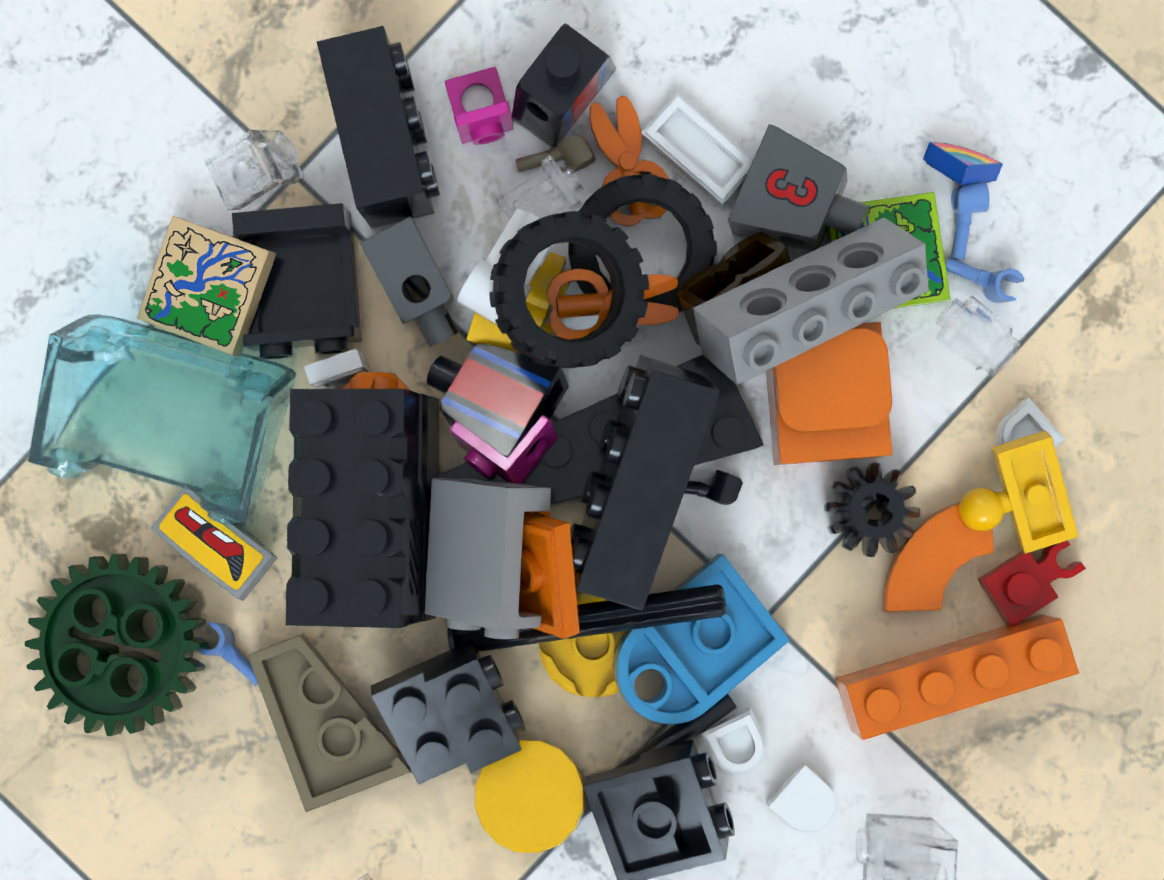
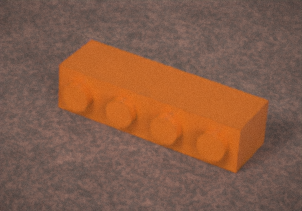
M1042 614L1025 619L1013 627L1008 625L836 677L835 681L851 731L862 740L1077 675L1079 670L1063 620Z

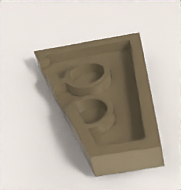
M304 633L248 655L305 812L411 772L401 753Z

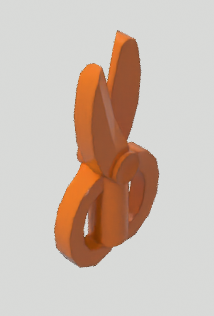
M620 96L616 100L618 133L599 103L590 105V126L597 146L606 159L616 167L604 178L602 187L618 178L629 175H642L641 173L657 175V177L669 179L663 168L655 162L646 160L638 162L641 152V128L636 111L626 96ZM635 202L629 204L630 215L622 214L617 209L609 218L615 224L632 227L640 223L643 218L648 220L661 218L667 210L658 205L655 207L651 206V203Z
M585 269L563 271L552 279L546 290L548 302L553 307L549 315V326L560 338L570 340L585 337L598 329L608 315L612 299V289L608 291L603 278L593 271ZM648 275L649 290H644V299L677 288V278L669 275ZM575 281L587 282L593 285L596 293L562 296L558 294L562 286ZM648 302L645 317L639 318L637 325H657L672 321L679 315L678 308ZM598 315L596 324L584 330H572L565 327L561 321L562 318Z

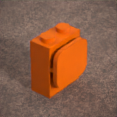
M881 322L863 323L766 371L774 465L875 458L892 455L889 413L892 408V391L888 348L885 340L882 338Z

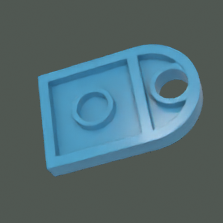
M723 554L714 556L674 590L719 584L725 592L727 604L725 615L717 618L627 630L617 645L613 664L617 688L623 699L632 709L651 721L662 724H681L701 716L790 641ZM655 669L662 677L663 686L661 692L653 699L642 700L636 695L634 689L635 680L644 670Z

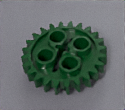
M112 554L109 563L104 556L89 557L88 568L84 565L69 566L71 581L66 578H54L50 581L57 597L42 596L36 600L47 612L45 617L29 618L28 620L31 626L40 630V637L25 641V646L39 650L40 658L31 661L26 666L28 670H43L45 675L35 685V691L52 689L54 695L50 699L47 708L52 710L67 705L68 709L65 714L64 723L79 722L85 717V733L99 731L104 725L107 736L121 734L124 726L129 734L144 730L145 721L151 726L164 722L163 709L173 712L183 707L176 692L186 694L194 692L197 688L187 677V674L205 669V665L202 662L192 658L194 650L208 647L207 641L194 638L193 634L194 630L206 624V619H190L188 614L198 603L197 597L180 599L178 595L186 582L183 579H174L164 583L169 567L166 565H155L148 571V557H134L129 564L126 554ZM98 596L103 600L106 607V614L101 623L97 622L92 614V604ZM148 611L155 615L158 622V630L152 639L145 634L142 627L143 618ZM76 627V629L95 637L115 635L114 641L118 644L135 648H149L160 652L161 660L157 661L155 658L138 651L119 653L117 645L75 637L73 629ZM81 650L88 655L90 660V670L87 676L82 675L77 667V657ZM132 665L139 669L143 678L142 686L138 692L130 687L127 680L128 671Z

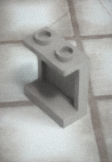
M432 478L425 614L447 619V627L450 629L479 630L481 627H484V636L494 639L519 638V629L541 627L542 615L519 610L524 512L550 511L551 488L477 478Z

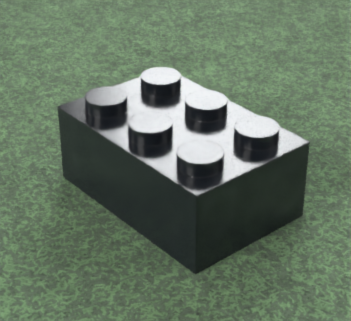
M384 26L317 41L356 209L371 229L401 222L410 216L414 219L434 214L431 198L440 196L434 167L430 163L427 151L419 152L418 145L428 142L422 117L417 109L414 96L406 98L405 93L415 91L409 63L407 58H405L401 42L391 44Z

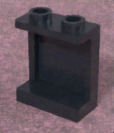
M343 203L232 213L233 235L241 241L277 253L249 333L243 335L244 347L252 351H259L260 359H282L293 357V348L314 346L315 354H337L347 352L348 343L362 342L351 213Z

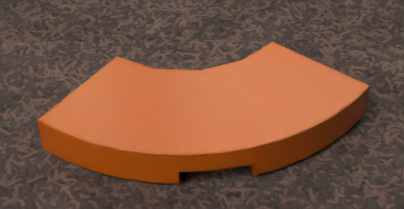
M960 502L932 514L924 520L914 531L913 537L907 539L895 554L885 580L882 611L941 610L944 589L954 572L974 557L994 553L993 529L989 531H975L967 527L959 514Z

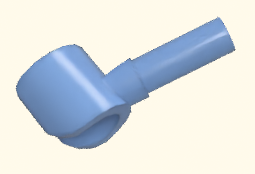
M983 182L961 185L952 193L951 203L956 215L955 223H957L951 256L953 259L965 260L971 225V213L988 211L989 189L987 184Z
M950 257L945 262L946 271L982 286L986 298L994 303L1016 300L1015 297L1002 292L1000 288L1002 278L1013 283L1024 282L1022 273L1010 268L991 273Z
M208 622L211 628L218 632L219 643L215 648H211L208 644V647L197 651L203 655L221 656L228 663L230 662L253 685L257 686L258 682L251 663L234 646L235 637L231 628L225 624Z

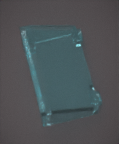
M100 314L83 316L49 334L28 462L48 467L49 473L63 478L80 477L82 472L92 470L97 465L102 464L200 492L199 505L208 512L209 518L223 524H237L239 522L246 524L253 516L290 402V389H293L296 372L277 362L260 359L245 353H241L240 357L232 356L175 333L126 319Z

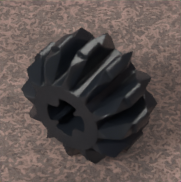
M879 463L868 464L865 478L857 467L848 468L846 475L851 488L839 481H833L830 485L833 493L842 497L841 503H824L825 512L840 513L841 519L832 522L828 526L829 532L831 534H838L848 529L849 531L843 539L842 547L852 551L862 540V551L866 557H875L879 542L887 553L896 552L898 546L893 533L900 537L911 539L914 531L903 523L904 517H920L921 512L919 508L905 507L904 500L916 494L915 487L906 486L896 490L895 488L901 480L902 472L892 469L882 480V469ZM877 497L879 502L876 508L882 513L880 520L868 519L867 524L864 521L867 511L861 504L863 500H876Z

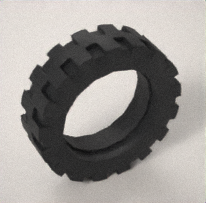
M642 174L624 176L607 183L585 201L579 210L581 214L586 216L594 214L606 219L622 206L635 202L651 203L671 212L682 226L687 242L685 264L677 277V288L643 300L670 305L678 308L679 313L682 312L676 295L679 289L692 276L712 266L714 256L717 254V243L714 241L712 230L714 226L710 216L706 214L701 206L702 203L693 193H689L681 184L671 179L657 177V175ZM568 242L571 270L585 269L595 272L603 278L608 291L612 289L611 283L601 272L596 254L585 246ZM576 281L584 294L596 293L593 285L583 281Z
M569 211L545 216L519 229L517 234L503 245L499 252L501 254L499 261L493 265L490 280H494L493 291L489 292L491 308L495 307L498 319L495 320L502 334H507L512 341L510 344L515 350L533 358L532 361L538 364L558 368L593 366L604 359H610L622 351L620 347L625 342H631L639 330L636 327L638 319L645 317L648 302L643 301L644 290H649V280L647 274L642 275L639 263L644 262L637 247L631 249L626 242L629 237L619 227L611 228L606 224L607 220L594 214L586 216L581 214V212ZM566 242L585 246L596 254L610 275L612 288L609 312L599 328L583 338L570 340L552 336L536 324L527 308L524 291L528 267L538 253L553 244Z

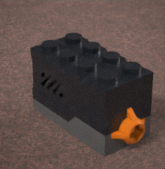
M356 373L342 389H290L289 430L294 437V459L288 468V490L293 496V517L287 524V549L292 555V573L286 583L285 625L403 628L414 623L436 619V616L425 614L431 486L432 478H438L440 399L411 391L394 373Z

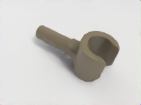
M570 135L548 151L516 159L518 171L521 172L551 163L554 164L563 159L569 172L575 173L593 164L596 158L588 142L583 137Z

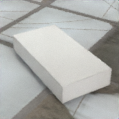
M678 93L671 98L641 132L642 139L720 207L742 185L754 160Z

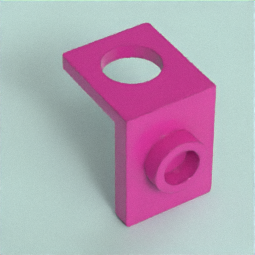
M496 67L445 81L462 144L473 142L474 145L488 144L505 136L504 132L514 130L508 101L505 100ZM480 85L489 89L493 95V104L491 106L470 112L463 108L462 96L468 88Z
M542 415L508 458H506L458 421H455L449 429L459 446L467 452L464 460L473 469L487 479H490L496 473L506 482L521 484L558 439L550 419ZM539 440L535 449L527 456L531 447Z

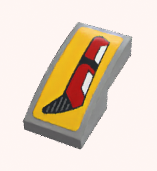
M184 485L151 527L153 531L190 563L242 601L246 599L278 558L243 526L232 522L202 494L187 485Z

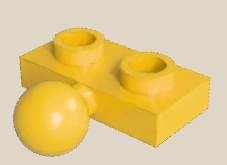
M1044 430L992 447L1003 491L996 493L984 487L968 491L962 497L959 504V514L963 523L975 531H989L1001 522L1005 513L1010 512L1019 547L1025 554L1079 537L1052 436Z

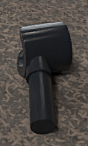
M716 470L710 485L697 481H688L684 494L698 495V497H705L722 505H730L737 500L743 482L739 477Z

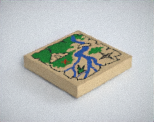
M172 216L137 319L229 355L240 357L244 347L243 335L249 333L277 253Z

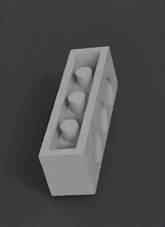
M884 217L693 308L702 354L736 385H739L929 291L925 243Z

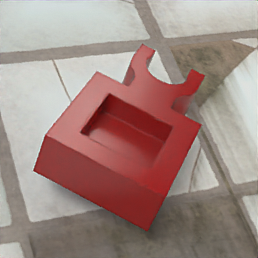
M1068 540L1045 547L1042 551V556L1037 561H1035L1030 552L1025 554L1022 550L978 578L979 583L1006 625L1015 626L1059 598L1051 586V582L1058 578L1067 579L1074 577L1086 569L1082 562L1074 561L1064 569L1058 566L1056 556L1059 551L1071 545Z

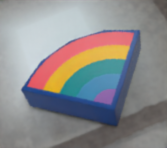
M929 142L923 157L926 164L960 185L996 181L1003 166V163L985 154L948 143Z

